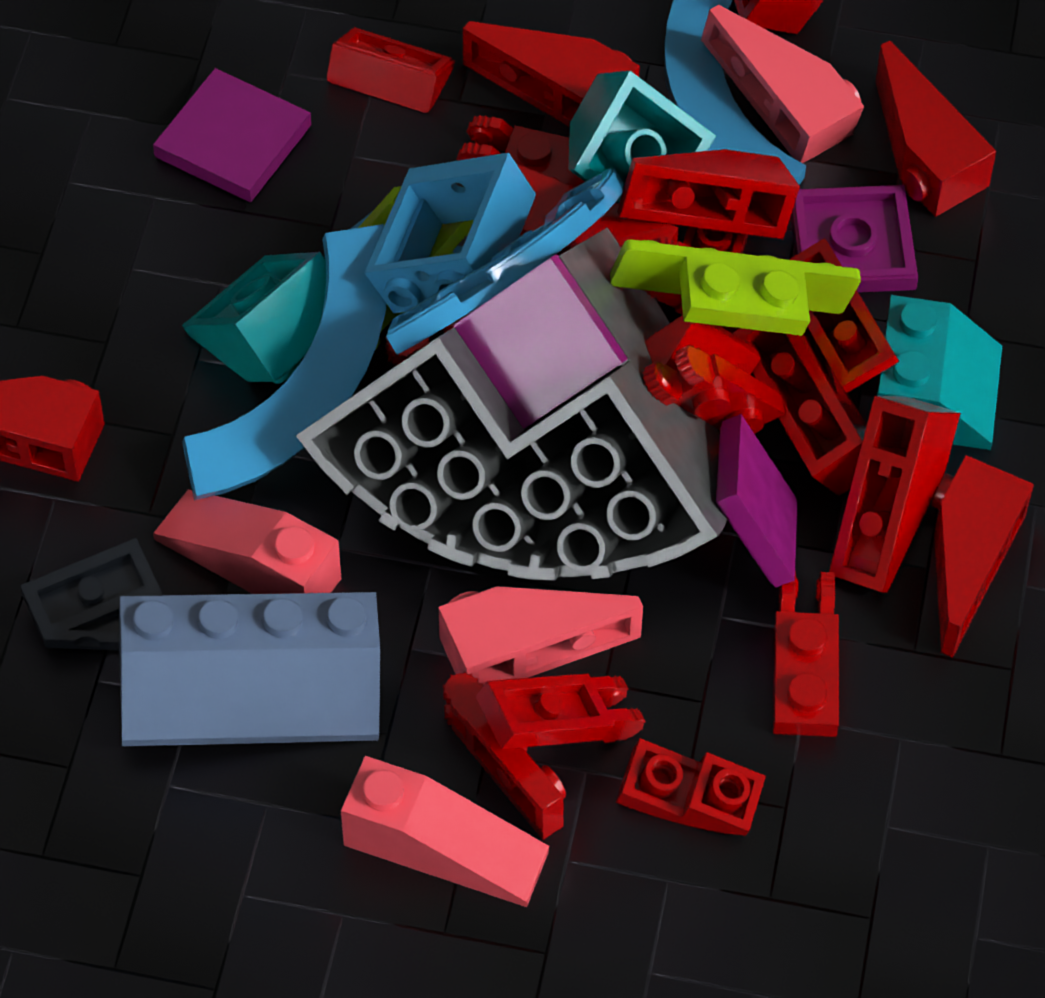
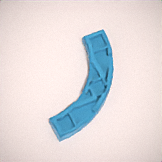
M673 0L666 26L664 47L665 82L670 101L716 135L708 151L727 149L779 157L800 185L805 178L806 165L781 151L754 128L735 102L727 85L722 66L701 41L709 10L720 5L733 11L736 6L734 0Z
M609 168L564 193L557 205L545 216L546 219L543 226L534 231L530 230L494 255L492 261L458 279L438 293L393 318L386 337L397 355L481 306L574 241L603 216L622 194L624 183L616 169L612 170Z
M384 224L325 233L322 241L326 261V288L322 316L309 350L289 379L270 398L249 413L215 429L183 438L182 444L194 501L224 494L253 483L282 466L298 453L305 450V447L296 437L297 434L352 397L372 359L386 312V302L364 273L382 233Z

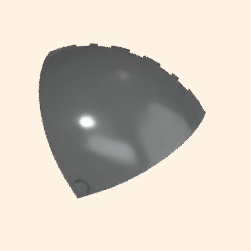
M608 227L561 254L559 258L628 359L528 427L523 429L454 327L296 435L319 467L344 493L348 495L350 492H353L381 515L379 522L394 531L398 527L417 539L428 543V550L447 559L471 567L478 563L491 568L508 571V576L534 580H556L558 576L577 577L591 575L592 579L608 578L613 573L648 565V568L682 556L718 537L727 521V518L716 504L719 431L714 426L675 403L666 406L659 399L656 400L654 396L652 397V394L648 391L642 372L644 367L652 364V360L644 341L670 323L654 297L651 298V295H647V291L611 285L610 272L621 250V246Z

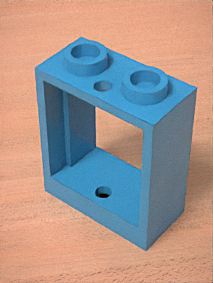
M509 152L410 168L364 273L393 313L405 312L458 279L492 261L494 255L518 239L536 193ZM474 220L461 253L429 257L443 224Z

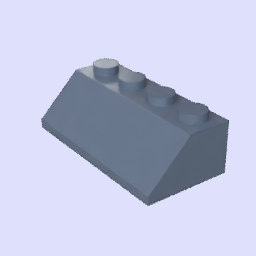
M376 592L120 596L119 665L122 746L378 741L380 637Z

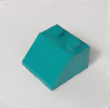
M632 71L597 74L570 121L568 170L586 182L609 168L612 170L615 168L625 185L632 158L708 151L716 135ZM622 194L620 195V197L617 199V201H616L615 203H618V204L620 203V199H621Z
M321 252L265 255L185 322L182 327L192 339L247 382L282 383L289 379L302 362L301 359L309 350L319 327L326 288L325 258Z
M891 295L884 336L899 362L878 375L876 396H906L959 412L961 414L952 445L991 450L1002 345L951 303Z

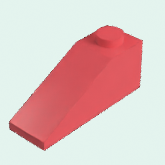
M720 5L709 10L701 41L794 159L805 163L853 135L864 105L861 103L860 95L855 86L850 81L842 79L830 63Z
M188 489L153 533L155 541L251 594L331 593L342 579L339 540L287 512L219 496H211L194 501L192 490Z
M497 586L480 593L476 591L464 592L451 599L448 604L438 607L439 639L455 674L464 673V671L466 674L472 673L474 678H478V683L483 685L487 681L528 678L641 638L643 605L639 596Z
M368 756L364 757L341 809L344 846L524 907L528 906L549 853V846L428 776Z

